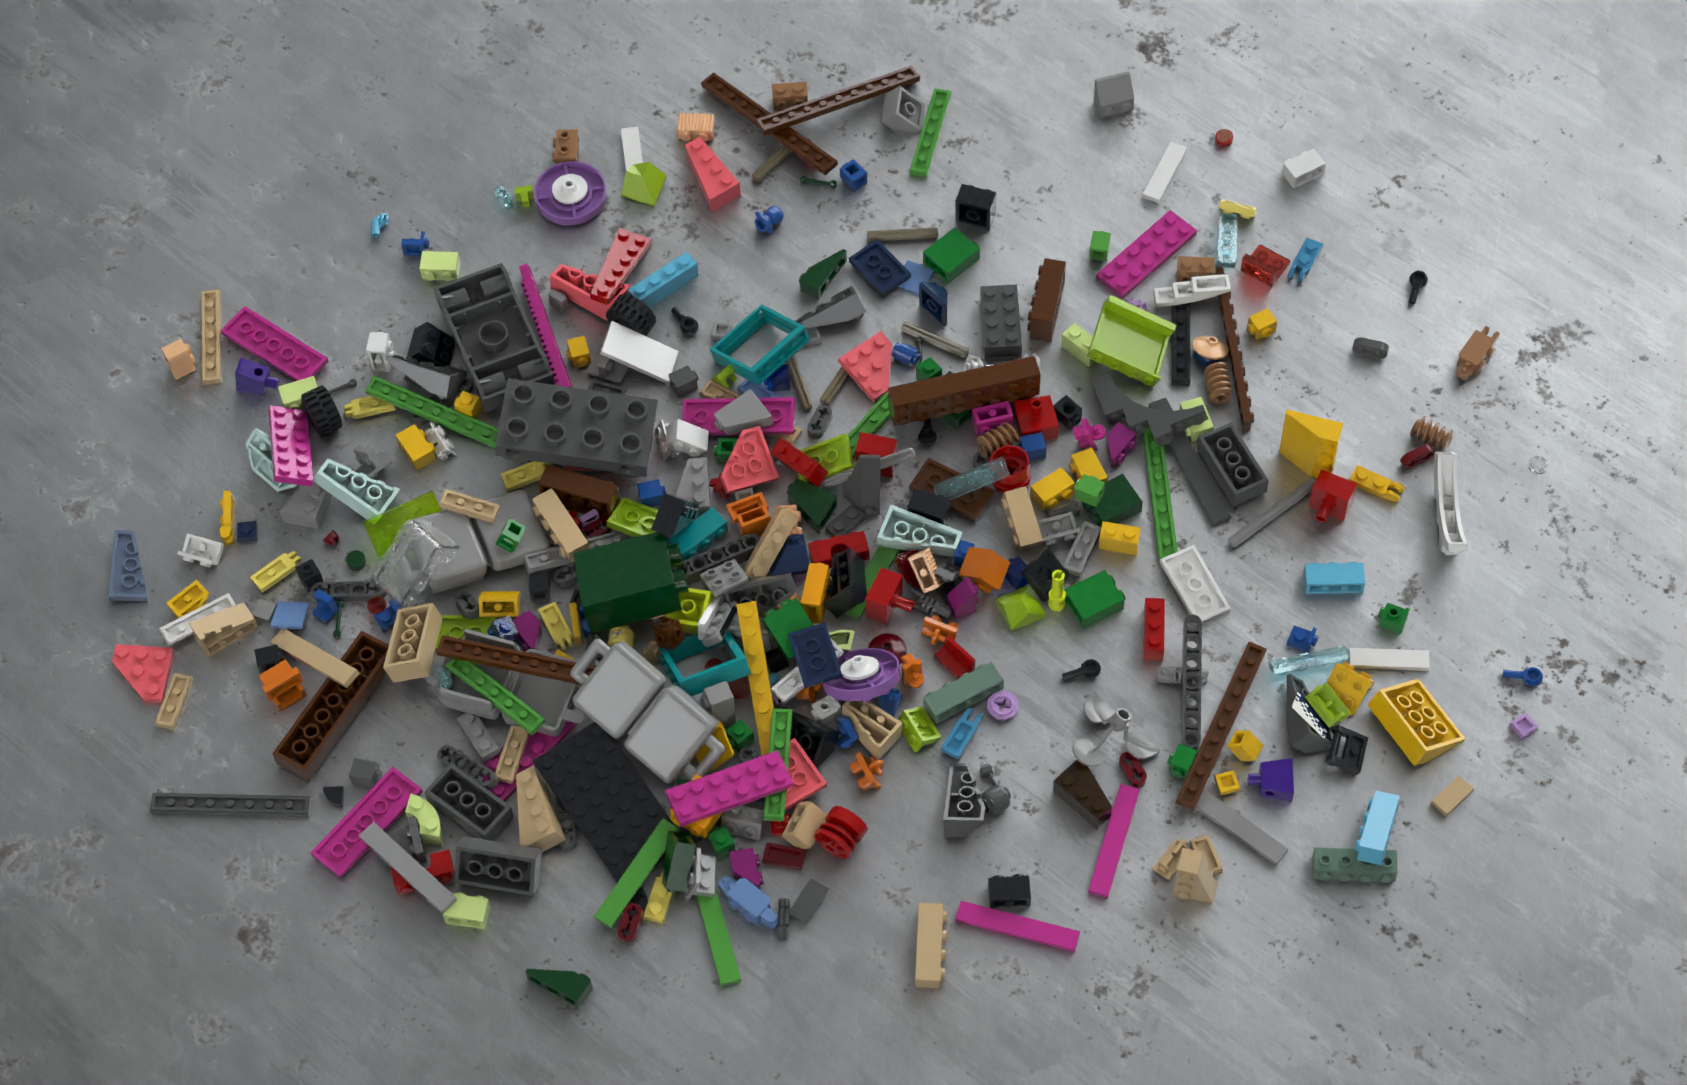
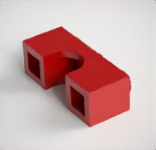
M782 438L779 439L770 451V454L780 463L796 471L816 487L821 484L829 473L818 462Z
M854 531L847 535H836L829 539L815 540L812 543H808L811 563H823L831 569L832 557L849 547L864 561L870 560V550L864 531Z
M1145 598L1143 661H1163L1165 598Z
M450 850L429 854L431 863L426 870L442 884H447L454 880L455 868ZM390 867L397 894H409L415 890Z

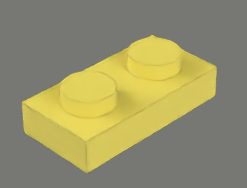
M1224 199L1219 204V209H1223L1222 212L1227 214L1239 213L1240 217L1246 219L1254 217L1258 209Z

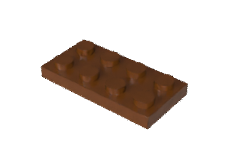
M930 458L926 460L909 485V490L913 492L915 488L919 490L924 489L932 494L948 497L951 499L952 511L976 522L994 495L993 489Z

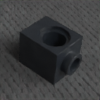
M1067 395L1053 405L1057 420L1067 429L1073 425L1076 426L1081 421L1082 408Z
M313 559L295 567L307 593L311 591L315 583L324 582L321 572Z
M548 570L529 574L531 601L551 600Z
M278 644L254 649L260 674L285 660L284 651H280Z

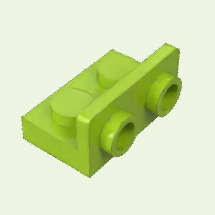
M923 706L903 710L898 718L903 723L902 733L914 752H919L923 745L939 742L941 735Z

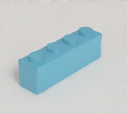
M685 252L629 288L628 295L636 297L650 308L698 277L697 262Z
M1375 791L1374 798H1369L1367 810L1370 811L1365 812L1363 820L1365 826L1361 825L1359 833L1361 840L1357 839L1355 851L1358 852V861L1382 866L1398 812L1399 795Z

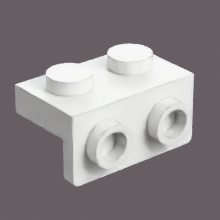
M187 533L183 549L178 551L177 554L183 556L182 560L193 563L195 559L200 561L199 565L211 568V565H219L225 544Z

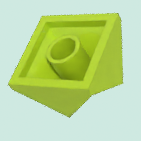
M651 162L634 164L626 171L621 196L655 207L667 175Z
M1030 585L994 599L1011 631L1046 617V613Z

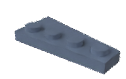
M114 531L109 600L148 601L134 531Z

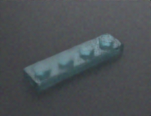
M1219 214L1216 264L1218 267L1235 268L1238 215Z
M1000 457L937 483L933 487L936 495H944L952 500L1008 477L1010 474L1005 459Z
M1343 645L1270 660L1268 663L1269 669L1274 674L1283 675L1291 670L1303 671L1310 666L1322 667L1330 662L1341 663L1351 657L1350 651Z

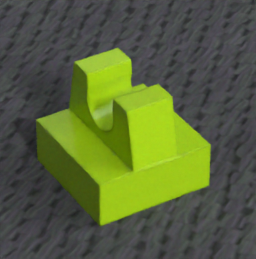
M532 185L515 187L516 202L522 201L523 208L530 207L529 199H534Z
M728 365L711 380L728 388L729 384H727L726 380L730 379L733 383L737 378L733 372V367Z

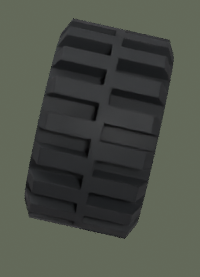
M628 294L619 295L606 312V318L609 323L612 321L644 336H647L656 323V317L652 310L644 302Z
M323 385L301 394L304 410L318 435L322 437L342 428L340 413L330 393Z

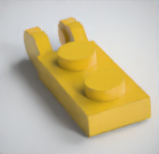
M1359 465L1356 466L1349 478L1350 481L1357 483V487L1392 502H1398L1400 496L1397 493H1403L1405 490L1402 484Z
M230 490L223 491V498L220 499L223 515H220L222 527L219 529V534L223 543L228 546L234 542L235 500Z

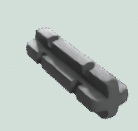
M781 898L778 902L777 934L779 938H787L789 936L790 900Z

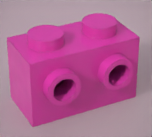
M1009 401L972 409V423L977 436L983 435L991 429H996L997 426H1002L1005 422L1013 426L1014 416Z

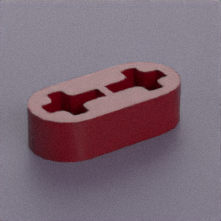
M1428 443L1403 455L1400 462L1405 469H1411L1431 459L1436 451Z
M599 518L582 527L580 531L583 535L587 534L592 538L611 533L612 529L606 527L607 518Z
M1129 752L1121 754L1119 757V767L1127 781L1134 788H1142L1146 784L1147 774L1138 758L1132 756ZM1125 759L1131 761V767L1128 763L1124 764ZM1134 772L1138 777H1141V781H1138V779L1134 780Z
M631 903L625 907L618 927V937L626 943L636 940L641 927L644 911L638 904ZM636 908L638 915H634L632 918L630 911H634ZM629 929L632 931V934L626 937L623 933Z

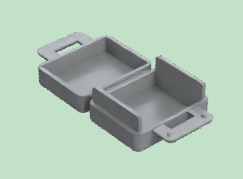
M517 490L484 499L485 501L500 505V510L494 524L473 517L469 518L466 515L449 510L440 511L411 519L408 522L410 540L396 543L393 550L405 580L411 583L427 579L432 592L435 594L483 580L487 572V566L491 565L495 571H501L525 564L523 555L550 549V544L553 543L550 537L551 532L545 534L539 518L536 517L532 510L534 506L528 493L525 490ZM509 518L526 526L519 544L512 553L495 544ZM414 549L422 569L415 571L406 552Z
M468 629L464 630L462 638L464 640L521 651L520 647L513 641ZM529 649L526 651L532 654L572 661L576 663L578 662L577 660L565 658L562 656L550 654L535 649ZM436 652L429 676L425 677V680L430 684L442 687L439 690V698L443 706L492 720L498 718L501 711L449 671L447 676L439 674L446 657L437 656ZM474 663L545 719L546 722L536 732L556 737L562 733L566 721L581 723L584 720L586 714L577 706L575 711L571 710L573 697L582 685ZM502 713L503 719L507 724L519 726Z
M595 639L571 669V677L582 685L574 695L573 703L613 738H620L626 733L629 734L624 742L625 748L664 782L671 783L682 772L691 780L695 774L704 777L724 753V745L712 736L719 720L679 686L664 687L663 685L666 682L665 676L626 642L620 641L610 648L601 639ZM598 654L602 655L603 659L590 676L585 674L584 672ZM705 744L711 750L698 767L695 768L690 764V761Z

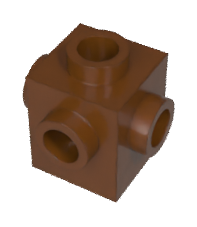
M664 617L652 628L659 648L674 650L685 640L679 620Z

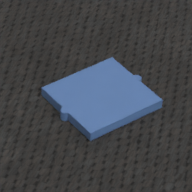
M907 260L904 267L911 273V278L898 287L906 292L909 291L919 295V284L921 282H929L935 271L923 266V264Z
M278 601L270 625L271 628H282L285 630L302 629L310 604L296 601Z

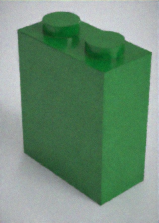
M955 227L923 251V263L934 270L946 283H950L980 259L979 246L975 242L970 241L964 232L957 230Z
M1106 570L1064 589L1066 592L1065 601L1083 628L1124 609L1125 595L1121 590L1117 589L1112 575H1108Z
M790 597L780 603L781 607L776 611L772 608L764 613L765 618L761 620L786 660L794 656L788 634L814 626L796 598L791 600Z

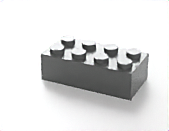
M1017 284L980 286L984 358L1010 355L1022 358Z
M1232 422L1198 436L1197 449L1232 506L1267 492L1269 480Z
M452 763L424 791L427 801L478 839L493 841L514 818L511 806Z
M463 836L456 846L454 883L533 896L540 882L542 849Z

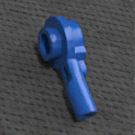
M1535 667L1526 668L1524 671L1503 669L1502 677L1522 679L1525 684L1531 687L1540 685L1543 680L1542 672Z

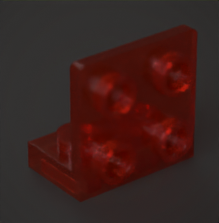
M1259 244L1251 256L1247 253L1243 256L1240 271L1273 287L1290 264V260Z

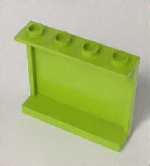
M1110 295L1103 302L1087 357L1097 363L1110 367L1112 370L1124 373L1130 378H1135L1145 385L1154 387L1161 379L1159 372L1169 337L1175 331L1176 325Z

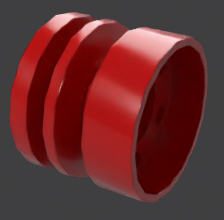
M1013 445L1002 446L996 449L989 461L992 485L995 490L1003 495L1004 492L1025 486L1028 488L1031 482L1029 457L1025 450Z
M833 806L825 817L826 822L821 823L819 829L814 833V838L830 854L841 859H849L852 851L856 849V843L862 840L868 828L864 821L855 813L841 806Z

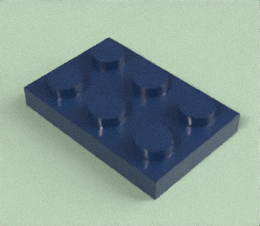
M878 239L849 257V263L882 297L911 278V273Z
M826 622L788 634L805 688L843 677Z

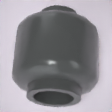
M994 785L982 793L981 798L985 804V812L996 815L1010 806L1011 794L1007 788Z

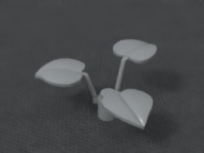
M1093 692L1088 697L1084 705L1086 717L1093 723L1102 722L1104 725L1110 723V728L1096 746L1086 739H1078L1074 743L1073 753L1079 762L1089 767H1096L1102 764L1105 755L1098 748L1113 730L1116 732L1124 730V740L1127 741L1125 748L1132 756L1138 759H1148L1160 753L1161 750L1142 734L1133 731L1128 733L1130 727L1128 722L1131 719V714L1128 710L1119 708L1114 712L1111 706L1102 700L1096 692Z

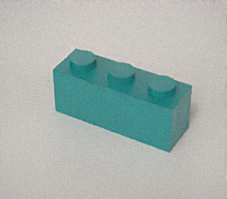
M712 507L674 537L668 539L669 545L679 544L682 559L685 561L696 556L702 550L708 549L718 538H723L728 532L727 521Z

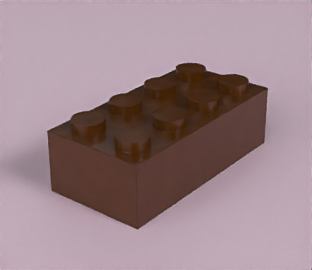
M1044 258L1043 265H1039V278L1035 283V295L1032 296L1031 301L1032 309L1029 310L1027 331H1030V339L1052 342L1065 285L1066 261Z
M546 465L538 483L541 494L552 488L566 510L575 511L580 514H586L596 509L599 513V518L609 519L621 501L618 485L614 482L599 480L594 476H585L576 471H567L558 466Z

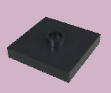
M1044 547L1021 572L1022 576L1043 602L1049 599L1048 593L1052 589V573L1055 570H1061L1065 574L1064 581L1070 576L1049 547Z

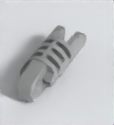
M1176 666L1159 667L1157 681L1182 684V668ZM1203 668L1201 671V685L1207 683L1209 674L1208 670ZM1192 679L1186 681L1189 685H1197L1196 681Z

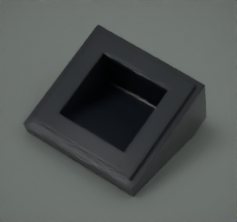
M779 647L765 653L767 667L771 673H777L789 667L788 660H786Z

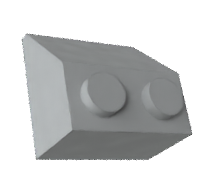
M1129 71L1095 79L1093 102L1100 118L1134 109L1135 98Z
M899 86L885 94L881 122L894 131L919 133L922 129L925 103Z

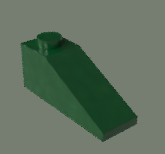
M840 250L809 267L805 273H802L799 278L800 291L819 300L847 262V250Z
M526 970V976L529 981L580 1009L593 990L591 979L583 973L579 975L574 971Z

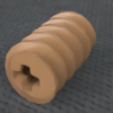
M1223 362L1209 365L1204 372L1209 400L1216 405H1223L1232 400V396H1230L1232 390L1229 382L1228 366Z
M1423 416L1420 420L1417 419L1411 429L1410 436L1416 434V439L1418 440L1423 437L1424 443L1430 440L1429 444L1431 446L1437 443L1436 448L1440 450L1443 447V452H1445L1452 440L1453 430L1451 429L1446 433V426L1441 430L1439 429V423L1432 426V419L1426 423V416Z
M1005 422L1002 426L999 425L996 429L985 432L983 436H978L976 443L982 457L987 459V452L992 455L994 453L993 449L996 450L1000 446H1007L1006 442L1009 445H1013L1012 439L1018 443L1019 436L1013 426Z

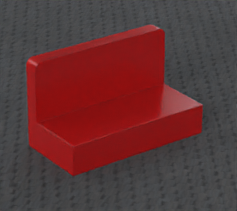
M949 635L945 637V645L934 653V658L957 679L965 673L975 671V659Z

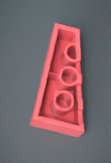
M700 136L685 144L686 158L697 178L711 213L741 196L740 182Z
M562 264L550 275V290L554 289L557 292L564 293L568 300L606 321L608 309L619 295L628 294V289L631 288V285H621L606 305L590 299L591 291L598 275H587L582 270Z

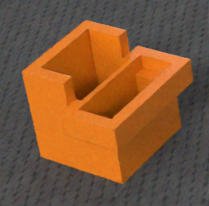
M762 492L726 505L733 524L736 525L740 536L754 533L758 537L762 536L771 520L768 512L769 507Z
M969 547L958 575L964 579L969 577L971 582L976 584L978 590L990 594L991 589L1000 590L1010 562L991 549Z
M286 659L259 675L265 696L269 702L272 701L279 712L307 697L304 688L300 684L303 682L300 671L297 667L292 669Z

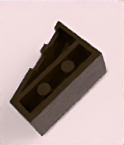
M1076 759L1054 780L1053 792L1096 829L1100 828L1111 817L1112 806L1088 766Z

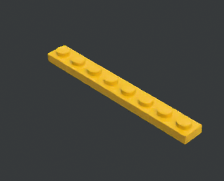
M752 601L736 604L744 654L751 673L748 675L761 756L769 754L772 708H774L757 603Z

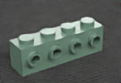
M992 662L982 664L975 671L963 674L958 680L948 682L939 690L927 693L923 697L924 708L936 725L991 696L993 693L1004 689V679Z
M1314 847L1312 855L1313 878H1318L1322 881L1339 879L1340 881L1360 880L1361 882H1370L1375 880L1382 883H1390L1396 880L1398 873L1397 850H1386L1381 866L1358 861V852L1355 849Z

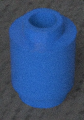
M896 343L892 350V356L895 357V360L909 366L917 364L920 360L919 349L905 343Z

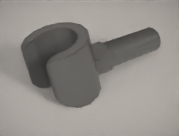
M990 764L981 765V776H988L993 786L998 785L993 775L992 766Z

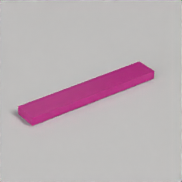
M1120 784L1088 893L1104 898L1109 896L1140 789Z
M960 901L955 922L1075 952L1080 931L965 901Z

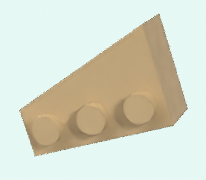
M1027 487L1004 492L1000 502L1006 515L1008 527L1011 528L1013 534L1012 541L1014 546H1017L1018 550H1023L1041 545L1043 539Z
M244 602L189 622L196 641L208 658L258 629L255 618Z
M846 701L843 704L842 715L849 718L859 737V741L875 757L876 761L880 760L901 737L903 723L869 701Z
M1182 848L1173 895L1181 899H1193L1213 904L1218 881L1213 879L1214 873L1208 869L1209 864L1203 852Z

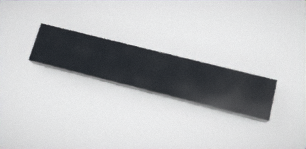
M1190 303L1171 306V323L1176 325L1175 331L1171 334V385L1190 386Z

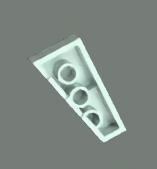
M330 459L325 461L313 478V482L374 525L400 490L397 487L385 485V482L380 480H373L361 472L360 474L354 472L351 468Z
M890 505L877 536L875 546L907 551H922L930 548L932 554L954 557L963 532Z

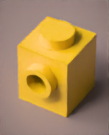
M1266 308L1249 316L1247 330L1256 340L1267 338L1276 332L1278 321L1271 311Z
M585 336L568 339V350L566 351L568 362L572 361L574 368L590 364L591 357Z
M462 391L461 395L455 399L454 407L456 411L477 419L482 410L479 396Z
M1236 730L1227 745L1240 761H1255L1264 746L1250 730Z

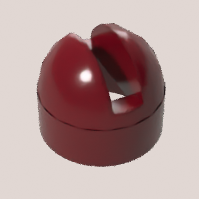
M332 530L323 541L329 546H335L339 542V535Z

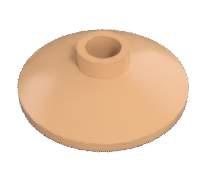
M1199 336L1192 342L1194 351L1208 359H1223L1229 352L1226 344L1213 336Z

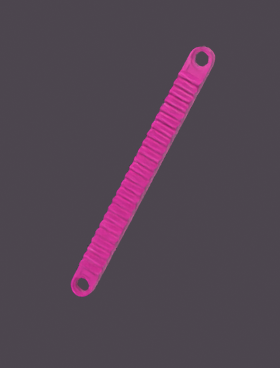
M528 263L519 266L523 278L521 282L522 289L527 298L526 300L554 380L558 386L572 387L534 276Z

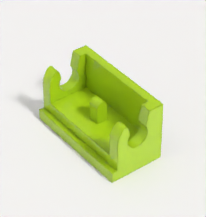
M1328 683L1322 686L1321 684L1305 696V699L1329 728L1340 725L1352 714Z

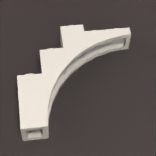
M1435 452L1434 498L1437 500L1436 523L1439 525V550L1444 552V555L1463 554V551H1468V542L1463 533L1459 511L1457 454L1455 452Z

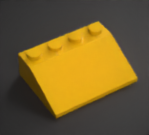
M1287 409L1279 453L1311 478L1317 479L1321 469L1333 473L1343 423Z
M1419 678L1380 689L1368 703L1373 714L1379 719L1414 766L1432 760L1465 740V737Z

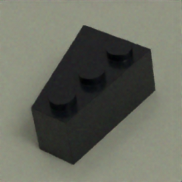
M665 493L651 530L674 537L691 524L693 519L697 518L699 504Z
M849 547L834 557L830 577H832L831 584L827 585L826 588L828 592L827 600H823L822 604L836 618L858 604L863 603L867 596L864 560Z

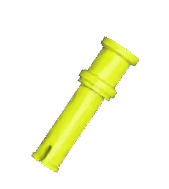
M1055 570L1052 573V589L1048 593V606L1052 611H1061L1065 607V574L1061 570Z

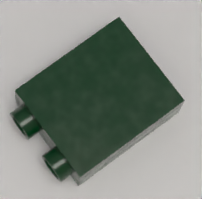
M653 532L573 553L581 604L591 634L682 610L679 594L687 593L689 589L684 570L675 571L674 567L684 565L679 544L668 545L664 534Z

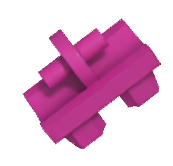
M1087 418L1081 419L1082 425L1073 427L1075 439L1078 440L1081 449L1092 447L1093 451L1098 450L1094 440L1103 439L1106 435V429L1100 424L1091 427Z

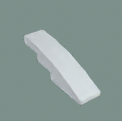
M1228 274L1192 277L1191 281L1174 282L1172 287L1154 288L1155 306L1157 308L1196 302L1230 292L1231 286Z

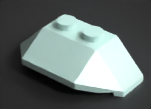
M255 428L245 443L252 470L277 492L298 487L299 485L274 482L270 435Z

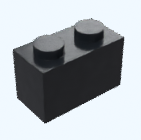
M1015 874L1010 877L996 875L988 878L990 908L1031 906L1029 875Z

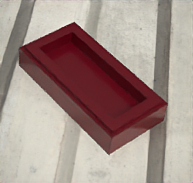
M767 842L762 863L802 871L806 850Z

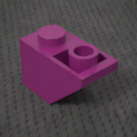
M1119 422L1107 434L1106 441L1110 466L1113 469L1118 463L1121 464L1125 460L1126 454L1137 445V433Z
M969 577L965 578L947 594V604L954 619L976 612V604H978L977 594L979 592L976 584H972Z
M529 609L510 621L512 628L510 632L515 640L519 639L522 642L521 646L525 652L529 649L538 650L542 636L541 624Z
M753 847L729 851L733 878L737 881L746 878L760 889V885L764 884L762 872L758 873L757 866H760L758 854L754 855Z

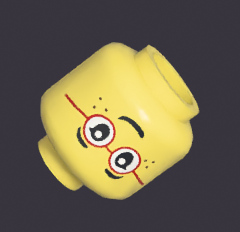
M627 625L612 628L609 633L608 646L611 648L614 644L623 641L632 647L635 634Z

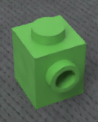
M1093 230L1089 259L1107 261L1111 233Z
M1084 474L1081 480H1077L1075 483V499L1096 507L1104 493L1105 482L1098 480L1094 476Z

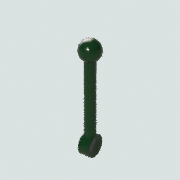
M805 176L800 177L801 183L811 182L830 185L831 188H835L837 186V182L835 180H831L830 182L822 180L809 179Z
M338 601L336 604L339 610L337 611L336 630L333 632V636L337 639L341 637L339 629L341 610L344 606L342 601Z

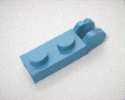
M1306 237L1292 263L1288 278L1292 279L1296 270L1301 272L1298 282L1302 283L1319 256L1323 243Z
M968 707L942 745L941 752L959 760L976 733L984 714L978 713L972 723L968 720L972 716L973 709Z

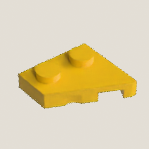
M195 580L166 604L180 618L204 606L210 595L200 582Z

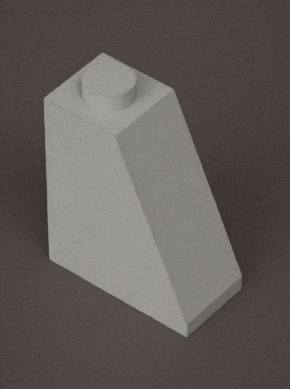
M751 389L714 413L715 426L719 431L723 430L726 435L740 433L743 430L757 426L763 428L774 424L772 415Z

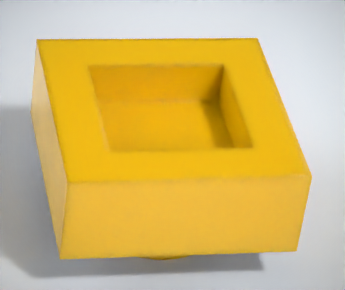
M1234 770L1214 776L1220 796L1240 791Z

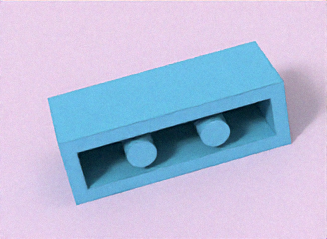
M1313 562L1305 564L1304 567L1305 594L1364 592L1366 584L1364 563L1330 562L1328 564H1319Z

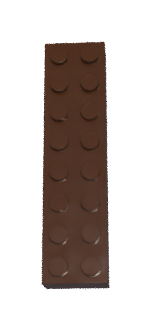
M1035 356L888 387V408L893 425L903 426L911 422H922L934 417L940 418L951 413L958 414L965 410L1000 402H1013L1026 397L1032 398L1040 393L1041 373Z
M363 631L358 634L340 660L357 669L360 674L347 688L327 677L272 753L277 765L307 781L311 780L387 672L383 666L389 644Z

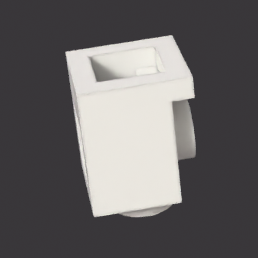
M829 695L811 704V717L826 725L835 720L839 715H842L841 705Z

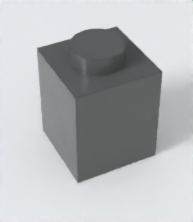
M688 365L668 374L670 386L678 398L698 389V375L694 370L691 371Z
M354 758L349 773L351 783L373 788L382 776L378 763Z

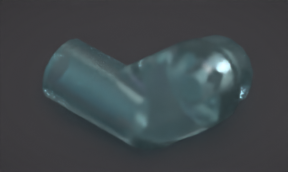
M502 185L497 186L494 189V195L504 198L505 208H512V193Z

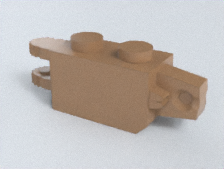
M1485 326L1481 332L1478 330L1474 331L1459 353L1457 361L1459 368L1456 372L1458 378L1466 381L1471 375L1475 376L1479 370L1482 371L1487 363L1486 359L1488 357L1491 358L1496 350L1494 344L1500 336L1499 332L1496 331L1492 337L1488 336L1490 329L1488 326Z

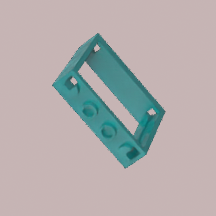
M761 304L711 347L710 351L715 363L723 367L731 365L734 373L759 386L808 343L810 338L805 326ZM766 322L789 334L751 368L729 356Z
M727 630L721 642L707 648L702 643L703 640H699L698 633L685 638L674 650L659 648L661 655L658 656L661 666L664 667L666 675L669 676L671 684L679 686L691 697L702 693L705 688L724 681L729 683L751 674L747 659L729 630ZM722 644L733 659L685 678L682 677L674 663Z

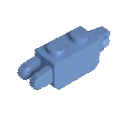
M725 875L719 881L718 887L726 895L727 904L736 911L738 909L743 913L742 916L750 923L753 921L756 925L762 923L770 929L777 928V914L771 910L770 897L746 878L735 881Z

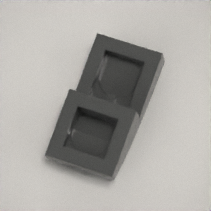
M810 879L798 896L789 914L808 924L817 906H820L829 888Z

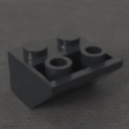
M426 322L414 329L407 357L418 359V363L434 362L435 367L449 366L455 341L452 336Z

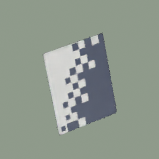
M1298 691L1292 708L1318 734L1325 738L1329 727Z

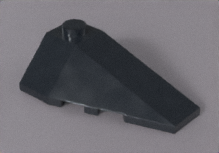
M773 703L774 708L786 709L782 706ZM793 711L791 740L795 738L817 768L834 751L840 732Z

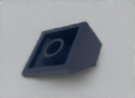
M921 282L919 284V305L945 327L947 325L948 311L947 290L942 286L940 287L936 282Z
M792 534L787 537L770 567L772 576L791 573V575L807 573L809 560L803 534Z

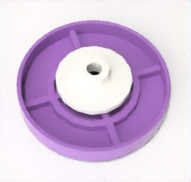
M567 161L551 166L540 175L534 189L536 205L540 213L549 221L565 226L588 222L603 209L607 198L606 185L601 173L593 166L578 161Z
M863 648L848 651L837 659L843 677L822 684L824 691L835 700L868 702L872 698L888 694L899 682L901 677L899 661L893 653L883 649Z

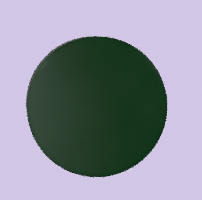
M354 550L347 555L346 562L350 569L359 570L365 566L366 558L363 552Z

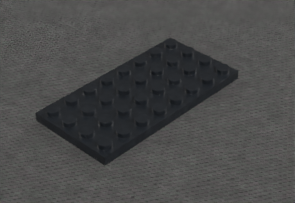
M596 722L588 725L533 760V764L616 884L660 821L664 818L675 825L616 740ZM665 853L662 855V857L655 865L651 873L664 865Z

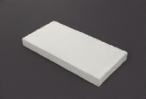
M612 321L600 354L667 384L669 382L668 374L672 373L679 351Z
M1195 545L1160 559L1159 562L1189 615L1199 616L1203 624L1230 612L1229 604Z

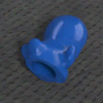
M778 206L769 207L764 214L755 212L757 216L755 219L756 228L761 232L767 231L769 234H772V226L781 223L784 219V213Z

